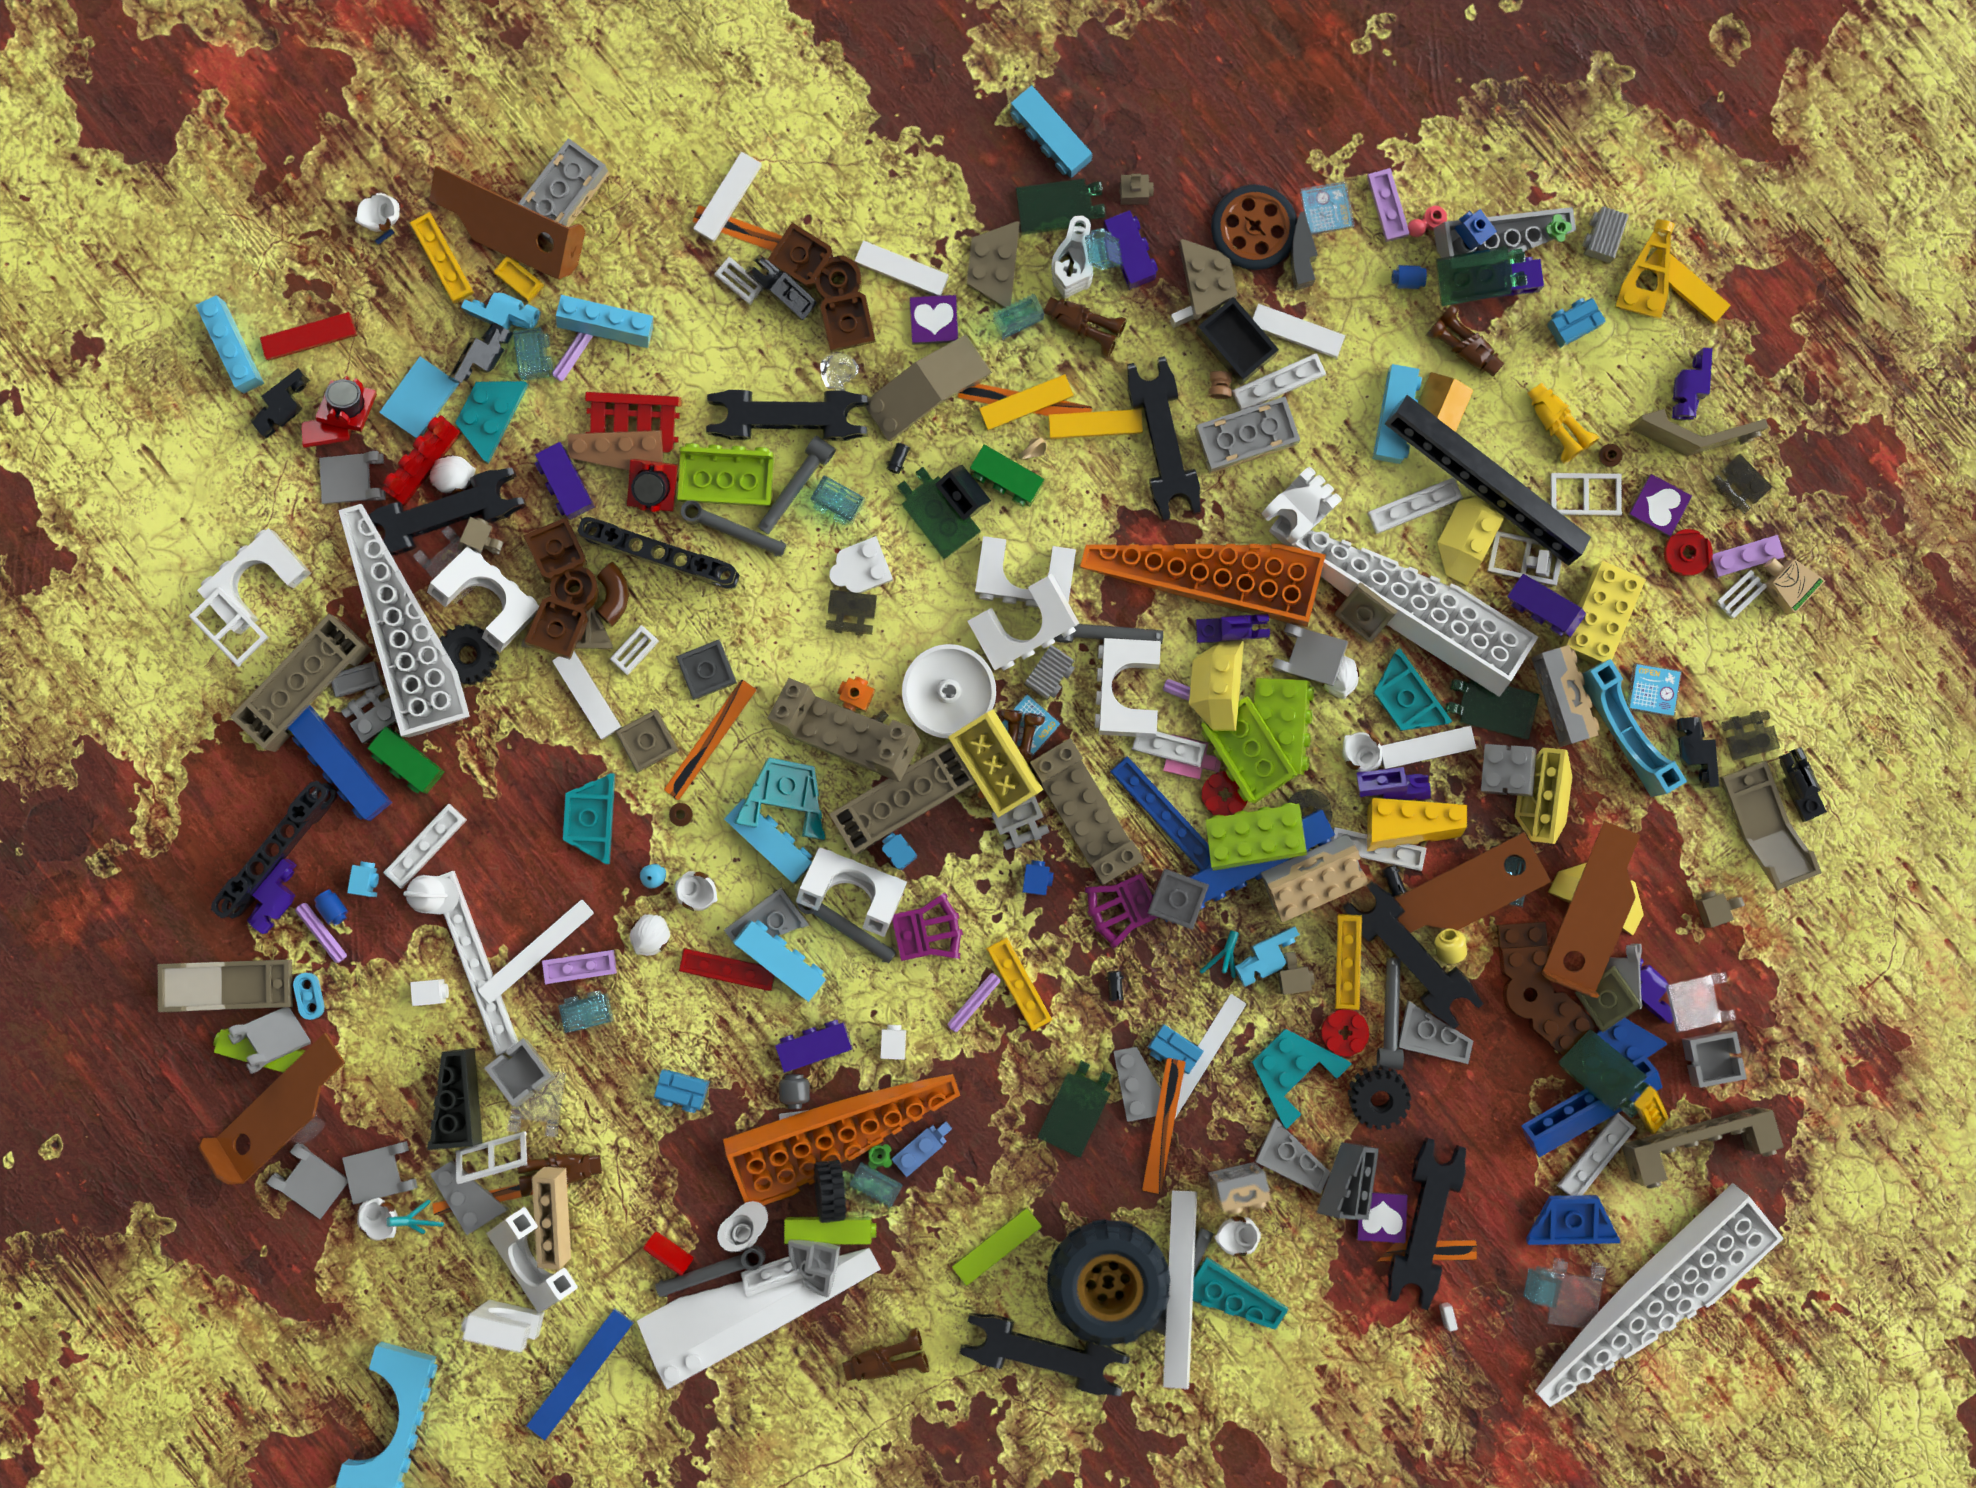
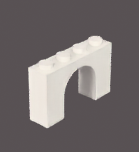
M269 528L256 534L255 540L250 545L240 548L235 558L224 562L219 567V572L214 576L207 577L201 583V587L197 591L205 600L220 587L255 623L258 618L241 600L238 592L239 579L246 569L256 564H267L279 575L286 585L295 588L311 574L277 533ZM221 595L210 604L226 624L238 614ZM242 618L231 630L241 635L250 625Z
M983 536L975 595H980L979 599L993 601V597L1002 598L1004 603L1016 604L1017 601L1026 602V606L1038 607L1029 589L1018 588L1012 585L1005 577L1003 562L1006 539ZM1053 546L1048 576L1051 574L1054 576L1067 602H1069L1076 549Z
M467 546L430 582L427 593L446 607L460 592L468 587L482 586L492 590L502 603V612L485 628L482 639L500 653L535 618L539 605L533 597L525 595L515 582L506 579L497 567L488 564L479 552Z
M1052 574L1028 587L1042 614V626L1034 638L1018 640L1011 637L1002 627L992 608L967 621L994 670L1001 667L1004 671L1015 665L1013 660L1021 656L1024 660L1035 654L1033 649L1041 645L1044 649L1055 643L1054 638L1062 634L1064 638L1076 631L1074 627L1079 622Z
M1104 638L1103 645H1099L1098 659H1102V668L1097 669V682H1101V691H1096V705H1100V714H1095V728H1099V735L1155 738L1157 734L1158 710L1124 707L1113 695L1112 681L1119 672L1128 668L1158 669L1160 665L1161 641Z
M819 847L799 889L796 902L818 911L827 891L832 886L840 883L854 884L862 888L871 900V906L862 929L885 937L907 882L896 876H891L875 868L858 863L853 859H848Z
M523 1207L486 1234L539 1314L578 1287L565 1267L554 1274L545 1271L543 1268H537V1262L528 1247L527 1236L538 1226L527 1209Z
M489 1299L470 1313L468 1317L464 1318L461 1331L464 1332L463 1340L521 1353L526 1347L528 1338L535 1340L539 1336L545 1312L538 1314L533 1309Z

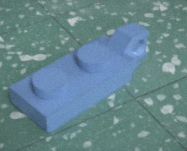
M946 1121L937 1129L934 1125L929 1128L927 1127L892 1158L893 1162L908 1177L943 1147V1144L947 1142L944 1136L952 1130V1127Z

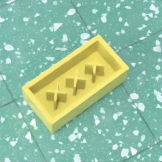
M1605 561L1596 564L1578 605L1585 611L1586 616L1571 638L1565 635L1561 647L1570 645V648L1575 651L1578 658L1594 665L1609 659L1612 660L1646 579Z
M994 709L948 736L998 818L1043 790Z

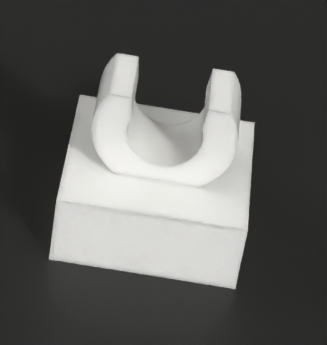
M1539 550L1538 557L1527 556L1526 566L1536 569V573L1540 577H1549L1552 554L1548 550Z

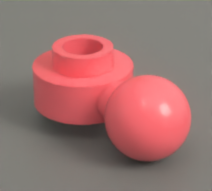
M1440 206L1429 207L1423 214L1422 220L1413 219L1409 222L1408 230L1410 235L1416 238L1421 237L1425 233L1426 228L1434 231L1435 227L1447 221V213ZM1433 214L1438 215L1439 219H1435Z

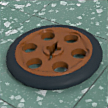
M1254 184L1241 186L1229 192L1216 206L1211 222L1212 238L1217 250L1229 258L1233 265L1249 270L1267 269L1280 263L1291 252L1297 215L1286 197L1275 189ZM1245 200L1252 201L1254 209L1252 211H1245L1242 208V202ZM1269 205L1274 206L1277 214L1272 217L1267 216L1264 213V208ZM1234 216L1238 219L1239 224L1231 228L1226 224V219ZM1256 223H1258L1259 232L1257 230H1254L1252 232L1250 230L1251 224L1255 225ZM1274 227L1281 228L1283 236L1281 238H1274L1271 235V229ZM1236 238L1243 239L1245 247L1243 249L1234 248L1233 240ZM1259 243L1265 244L1268 252L1260 255L1255 251V246Z

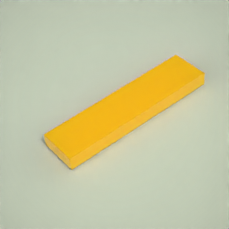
M428 212L411 221V227L452 302L455 304L474 294L432 214Z
M1657 248L1647 259L1646 263L1660 266L1663 255L1662 250ZM1670 254L1669 287L1710 322L1715 324L1731 305Z
M1064 374L981 407L979 411L987 431L1069 399L1074 395Z
M1141 409L1052 414L1048 416L1050 439L1143 433Z
M1338 914L1335 1009H1360L1362 915Z
M1006 937L986 948L1031 1031L1052 1021L1050 1014L1008 938Z
M1649 1086L1635 1101L1634 1106L1646 1130L1651 1134H1655L1667 1121L1668 1115L1657 1091Z

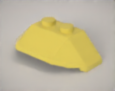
M1478 496L1457 502L1437 542L1445 576L1465 586L1468 585L1482 563L1504 519L1503 515Z
M1243 641L1218 642L1193 659L1189 705L1213 731H1236Z
M1542 748L1536 755L1533 797L1517 796L1515 818L1532 842L1555 844L1566 825L1572 772L1568 751L1565 749Z
M1586 863L1558 871L1548 893L1570 904ZM1631 881L1636 898L1622 931L1634 935L1644 914L1636 883Z

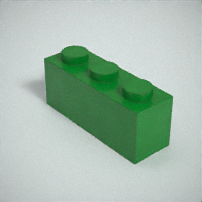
M985 444L970 467V473L973 474L972 477L976 481L983 484L985 481L993 485L992 489L1001 495L1007 493L1013 497L1012 501L1022 507L1025 504L1029 507L1032 505L1044 484V478Z
M386 726L367 748L373 753L371 757L380 764L385 762L391 767L389 772L398 779L405 778L409 782L407 786L417 794L420 791L428 794L445 773L444 770L392 728Z

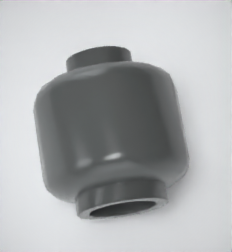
M803 1074L785 1075V1079L779 1082L780 1102L788 1104V1109L802 1108V1104L810 1100L809 1080L804 1078Z

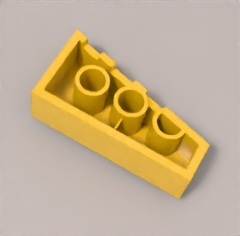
M1372 798L1367 808V852L1384 847L1387 849L1403 844L1413 845L1423 841H1438L1461 837L1467 828V805Z

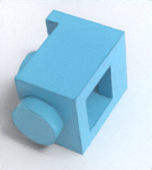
M361 861L360 866L352 865L347 893L377 897V892H373V888L377 887L379 874L376 873L377 868H374L375 863Z

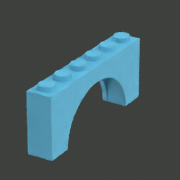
M1609 659L1582 673L1585 685H1583L1585 692L1589 695L1592 703L1649 795L1654 797L1668 794L1686 783L1687 780L1675 761L1664 757L1652 745L1635 721L1622 693L1621 682L1623 678L1613 661Z
M380 1342L375 1346L369 1370L383 1376L396 1394L399 1405L397 1430L391 1443L381 1454L366 1460H346L341 1466L335 1488H404L405 1483L401 1481L403 1474L408 1472L411 1464V1459L408 1456L410 1449H414L418 1439L415 1431L417 1426H420L423 1421L424 1411L421 1410L423 1403L427 1402L430 1396L431 1388L428 1387L430 1378L433 1379L437 1371L438 1365L435 1364L436 1356L385 1342Z

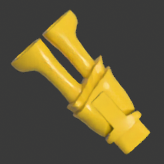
M1540 383L1527 393L1533 402L1531 404L1534 406L1535 412L1545 426L1546 431H1550L1551 437L1555 434L1563 445L1564 451L1560 456L1563 464L1572 460L1581 451L1586 450L1600 439L1597 434L1586 431L1570 414L1572 411L1568 409L1569 405L1555 395L1552 389L1547 390L1543 383ZM1563 423L1575 435V437L1578 440V443L1565 430V428L1562 426Z

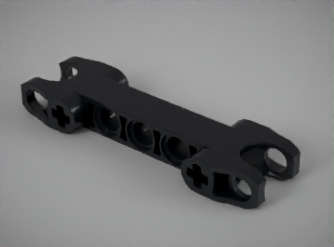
M1165 356L1158 357L1159 376L1152 381L1143 380L1139 376L1134 363L1127 365L1128 395L1132 409L1144 408L1159 477L1149 479L1153 502L1158 509L1162 522L1169 521V501L1175 497L1185 498L1190 505L1193 515L1200 514L1201 512L1200 485L1196 470L1184 471L1168 403V401L1178 399V391L1175 377L1170 370Z
M726 390L707 395V402L709 404L724 406L728 409L725 421L720 424H709L706 426V433L711 436L723 437L729 440L751 439V429H823V439L828 441H848L868 436L867 427L852 425L847 422V414L851 409L869 405V398L866 395L847 391H825L824 402L752 401V392L748 390Z
M505 468L501 470H488L472 476L470 481L473 488L407 511H404L402 503H392L377 508L368 515L374 526H383L385 529L383 542L390 554L400 555L416 548L414 537L481 514L483 520L493 523L508 518L527 505L522 497L509 500L501 498L500 489L502 485L517 477L513 468Z
M591 517L582 518L577 530L590 544L632 556L724 589L736 588L740 578L736 569L729 563L619 528L602 520ZM593 528H597L596 533L590 536V531ZM635 541H642L643 546L639 551H632V544ZM658 548L665 549V555L662 558H654L655 550ZM682 555L686 556V564L684 566H677L676 559ZM706 565H707V569H706V570H705V569H702V572H701V571H700V568H705ZM726 571L731 572L728 579H721L722 573Z
M319 781L309 783L290 804L288 813L237 876L228 880L212 902L211 911L220 918L230 917L234 919L241 916L256 900L252 896L253 893L280 861L289 855L311 826L318 823L337 798V790L328 783L321 784ZM313 787H316V788L313 790V792L310 793V790H311ZM321 791V797L318 799V794ZM328 791H330V793H331L330 799H329L328 801L324 802V801L326 800V798L328 797ZM292 825L294 828V834L293 836L288 838L286 835V829L288 826ZM274 844H277L279 847V852L276 856L271 854V847ZM261 862L264 870L258 875L256 873V866ZM222 899H225L222 903V909L220 911L218 908V903ZM238 907H240L239 911L236 912V913H234L235 910H236Z
M1371 880L1367 887L1376 898L1374 908L1370 911L1362 912L1347 901L1343 905L1344 910L1348 915H1362V936L1368 942L1379 936L1428 989L1420 997L1424 1004L1435 1016L1455 1029L1459 1026V1022L1450 1011V1005L1453 1000L1463 997L1471 1001L1477 1008L1484 1004L1474 990L1471 981L1458 967L1455 966L1450 972H1445L1398 920L1406 912L1404 908L1389 892Z
M1425 1137L1412 1170V1181L1422 1184L1405 1256L1393 1254L1388 1271L1387 1299L1397 1302L1401 1289L1406 1284L1415 1283L1420 1289L1419 1307L1424 1310L1429 1309L1441 1279L1442 1266L1432 1263L1448 1193L1449 1191L1457 1193L1461 1191L1466 1173L1465 1147L1456 1145L1451 1160L1444 1164H1438L1433 1156L1435 1140Z
M969 1313L968 1322L983 1328L987 1338L979 1346L961 1345L959 1354L981 1365L996 1369H1003L1005 1358L1077 1377L1075 1388L1095 1395L1121 1396L1122 1386L1107 1381L1103 1377V1371L1108 1364L1113 1362L1129 1364V1354L1113 1347L1098 1346L1096 1343L1086 1341L1084 1350L1013 1332L1015 1321L1007 1317L995 1314Z

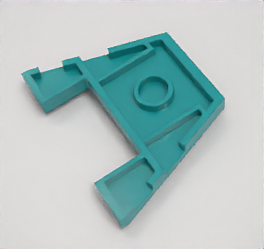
M767 758L734 824L757 827L761 804L805 812L802 837L825 840L814 766Z
M1285 1028L1251 1061L1285 1129H1288L1302 1115L1285 1098V1095L1318 1062L1336 1079L1352 1064L1350 1061Z

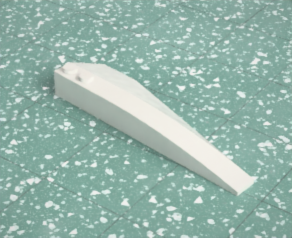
M362 504L338 510L400 735L408 738L470 717L455 666Z
M866 1248L838 1257V1266L828 1298L813 1292L802 1282L805 1278L748 1297L745 1294L742 1281L679 1297L637 1320L655 1368L666 1389H669L794 1320L879 1271L881 1268L871 1249Z

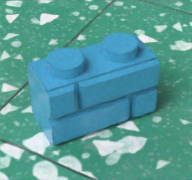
M1581 298L1571 304L1572 309L1566 312L1564 309H1561L1551 315L1552 319L1547 324V327L1560 348L1601 327L1605 323V318L1593 298L1587 301Z
M892 833L882 841L884 843L882 850L899 870H903L918 856L901 834L895 835Z
M1165 1024L1161 1025L1148 1045V1048L1152 1050L1150 1055L1160 1062L1163 1059L1167 1060V1058L1185 1061L1184 1072L1186 1074L1191 1072L1204 1052Z
M663 1069L660 1073L654 1098L660 1099L659 1104L672 1107L673 1103L683 1105L682 1110L695 1113L696 1109L701 1110L703 1108L710 1081Z

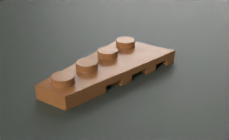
M662 430L567 434L569 458L624 470H630L631 459L664 463Z

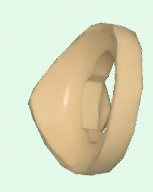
M1042 437L1032 438L1028 447L1018 457L1026 459L1044 455L1047 449V442Z

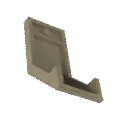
M964 335L916 361L869 398V405L865 407L887 440L892 441L940 403L969 387H975L992 372L968 336Z
M1665 409L1644 414L1629 425L1631 430L1685 456L1735 442H1740V445L1754 441L1755 438L1762 436L1761 432L1769 428L1766 419L1702 437L1668 421Z
M1767 761L1756 763L1720 777L1743 841L1776 890L1822 873L1814 851L1808 850L1789 822Z
M292 959L158 964V1012L293 1007Z

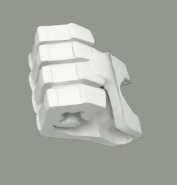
M1082 215L1074 216L1071 219L1067 236L1056 250L1052 259V282L1064 299L1088 289L1093 279V267L1088 247L1091 224L1089 219ZM1083 223L1086 228L1075 226V224ZM1068 254H1070L1074 262L1071 277H1068L1070 260H1066L1063 263L1060 262Z
M1311 467L1306 468L1261 513L1267 521H1270L1275 516H1284L1290 521L1291 532L1286 537V540L1292 546L1313 529L1342 500L1338 494H1331L1334 489L1330 484L1322 485L1325 479L1321 475L1315 477L1316 472Z

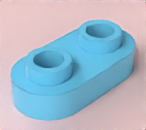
M301 973L293 982L298 1011L305 1019H317L323 1014L325 1008L319 980L312 973ZM306 980L311 982L309 989L304 986ZM311 1003L316 1005L314 1012L309 1008Z

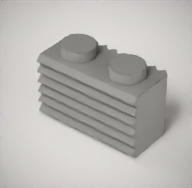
M1602 206L1598 212H1594L1589 225L1593 226L1591 234H1586L1582 247H1585L1584 255L1611 263L1615 259L1629 215L1606 208L1605 206Z
M1050 645L1024 685L1045 700H1048L1050 696L1055 698L1062 688L1058 685L1063 677L1068 679L1074 671L1075 667L1072 666L1074 660L1053 645Z

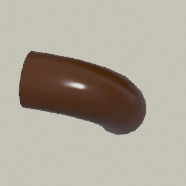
M611 562L596 577L602 583L606 592L605 600L596 612L609 626L613 627L626 611L629 589L627 579L614 562Z

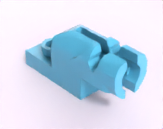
M494 292L487 307L475 299L472 302L464 299L461 306L466 314L489 324L496 323L509 330L511 325L533 330L541 314L538 308L529 304L524 307L521 300L505 293Z
M1295 926L1251 946L1254 957L1250 955L1243 962L1234 966L1244 987L1256 981L1254 972H1257L1259 977L1265 978L1283 968L1286 960L1278 945L1282 944L1283 947H1286L1296 942L1294 937L1299 936V933Z

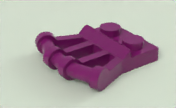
M1142 873L1114 886L1085 887V893L1088 895L1087 914L1089 917H1092L1096 925L1094 926L1095 931L1099 932L1110 943L1109 946L1113 950L1134 928L1158 918L1148 914L1153 896ZM1098 892H1117L1118 898L1100 906L1097 905ZM1122 903L1125 913L1104 922L1100 912ZM1129 918L1130 924L1119 936H1116L1107 928Z
M946 892L920 909L894 914L892 921L901 961L927 955L960 959L959 947L963 931L959 929V913L955 912L947 900L948 895ZM937 904L941 906L946 916L928 920L923 918V914ZM949 922L950 932L927 937L925 926ZM951 937L949 951L932 949L929 946V942Z

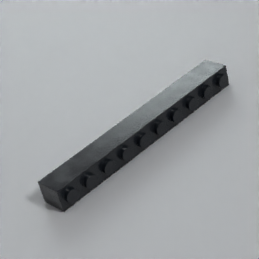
M1406 395L1395 406L1385 422L1387 427L1569 566L1583 554L1591 538L1586 532L1410 396Z

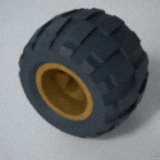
M1102 1219L1092 1221V1223L1081 1227L1078 1226L1058 1244L1047 1271L1048 1296L1058 1320L1072 1332V1335L1083 1341L1096 1343L1098 1346L1112 1347L1114 1344H1128L1138 1340V1337L1145 1332H1150L1159 1322L1158 1319L1163 1310L1166 1309L1170 1296L1169 1287L1171 1280L1169 1268L1162 1251L1145 1231L1121 1220L1111 1221ZM1110 1262L1119 1263L1115 1269L1109 1267ZM1098 1264L1102 1266L1099 1272L1092 1271L1094 1266ZM1122 1274L1130 1275L1128 1282L1120 1280ZM1106 1275L1113 1276V1283L1109 1286L1103 1285V1277ZM1089 1280L1096 1282L1095 1287L1092 1289L1086 1287ZM1122 1290L1124 1292L1123 1298H1115V1292ZM1099 1294H1106L1107 1300L1099 1302L1097 1300Z

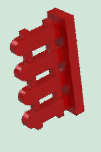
M585 392V401L591 402V408H586V414H591L590 432L586 433L605 432L606 415H614L613 432H628L629 416L637 417V431H652V417L660 418L663 452H671L674 449V443H679V437H675V419H680V413H676V407H682L681 397ZM606 403H614V409H606ZM629 404L638 405L637 411L629 410ZM653 406H661V412L652 411Z
M442 415L438 418L434 417L427 426L429 430L426 434L419 436L414 441V449L409 455L405 454L398 462L400 467L394 474L390 473L383 482L385 486L382 489L403 505L408 503L429 476L435 461L443 458L462 434L460 430L454 427Z

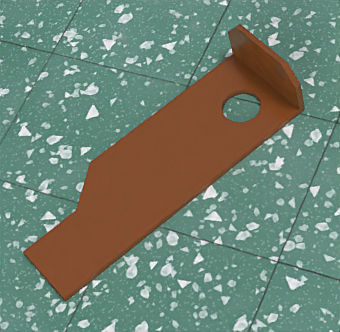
M435 166L429 201L458 214L474 241L558 280L571 275L579 265L586 231L581 224L578 223L566 227L450 171ZM545 232L552 237L554 247L551 252H544L539 247L538 236L540 233Z
M1606 821L1603 822L1547 962L1541 974L1545 978L1595 998L1599 997L1596 989L1636 898L1627 867L1641 836L1640 834ZM1570 951H1578L1584 956V965L1578 971H1569L1564 966V957Z
M1522 831L1521 834L1396 897L1395 899L1406 911L1398 920L1410 933L1425 925L1458 931L1550 883L1551 880L1525 832ZM1510 855H1519L1525 860L1526 867L1520 875L1513 876L1506 872L1504 862Z
M324 1033L217 1138H203L200 1141L198 1149L217 1179L228 1185L244 1184L315 1117L321 1086L345 1064V1061L327 1033ZM241 1134H246L251 1142L250 1149L245 1155L239 1154L235 1146L236 1140Z

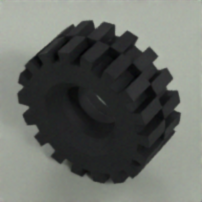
M465 624V626L457 625L453 630L448 629L446 636H441L439 640L442 641L444 649L455 666L461 684L474 685L475 682L481 683L485 681L484 678L486 676L490 677L492 675L491 671L496 669L497 664L495 662L499 660V655L496 649L482 639L483 629L470 624ZM465 646H472L477 652L475 661L470 664L463 663L459 658L460 650Z
M1377 1065L1372 1066V1071H1368L1365 1068L1363 1069L1364 1074L1362 1076L1359 1073L1354 1076L1356 1082L1351 1080V1090H1348L1349 1104L1355 1117L1358 1118L1361 1124L1365 1122L1366 1127L1372 1129L1373 1125H1375L1376 1130H1382L1383 1125L1386 1126V1129L1392 1128L1390 1124L1393 1122L1397 1126L1401 1123L1399 1118L1405 1119L1407 1116L1405 1109L1410 1110L1411 1107L1409 1103L1411 1095L1403 1077L1400 1074L1398 1075L1396 1070L1391 1069L1389 1071L1388 1067L1383 1065L1381 1070L1378 1069ZM1379 1091L1386 1092L1389 1095V1099L1385 1104L1375 1106L1371 1103L1373 1094Z
M840 1160L815 1162L814 1188L820 1223L845 1221L846 1198Z

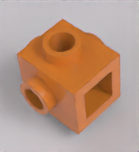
M855 676V679L848 678L847 682L842 681L837 694L840 695L839 700L844 702L843 707L854 712L856 708L866 712L875 694V689L867 686L868 681ZM854 691L859 692L857 697L851 696Z

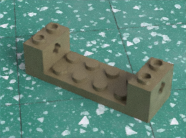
M328 614L230 718L263 749L276 752L291 736L286 729L348 664L357 667L373 649L340 618Z
M788 678L767 718L778 733L897 782H901L921 742L913 727L893 719L889 726L819 698L815 696L810 686Z
M1070 738L1031 761L1030 767L1101 885H1104L1144 861L1134 842L1130 841L1084 765L1081 754Z
M949 742L909 766L901 782L889 778L829 815L852 854L856 856L875 845V842L977 783L953 744Z
M1754 1107L1624 1143L1622 1149L1631 1180L1641 1186H1647L1648 1189L1659 1187L1662 1181L1668 1180L1660 1151L1662 1154L1672 1153L1676 1151L1678 1146L1685 1145V1148L1699 1145V1141L1703 1139H1708V1141L1719 1140L1723 1138L1722 1134L1729 1132L1731 1135L1741 1133L1745 1150L1752 1151L1755 1154H1762L1763 1157L1774 1155L1777 1153V1149L1784 1147L1773 1110Z

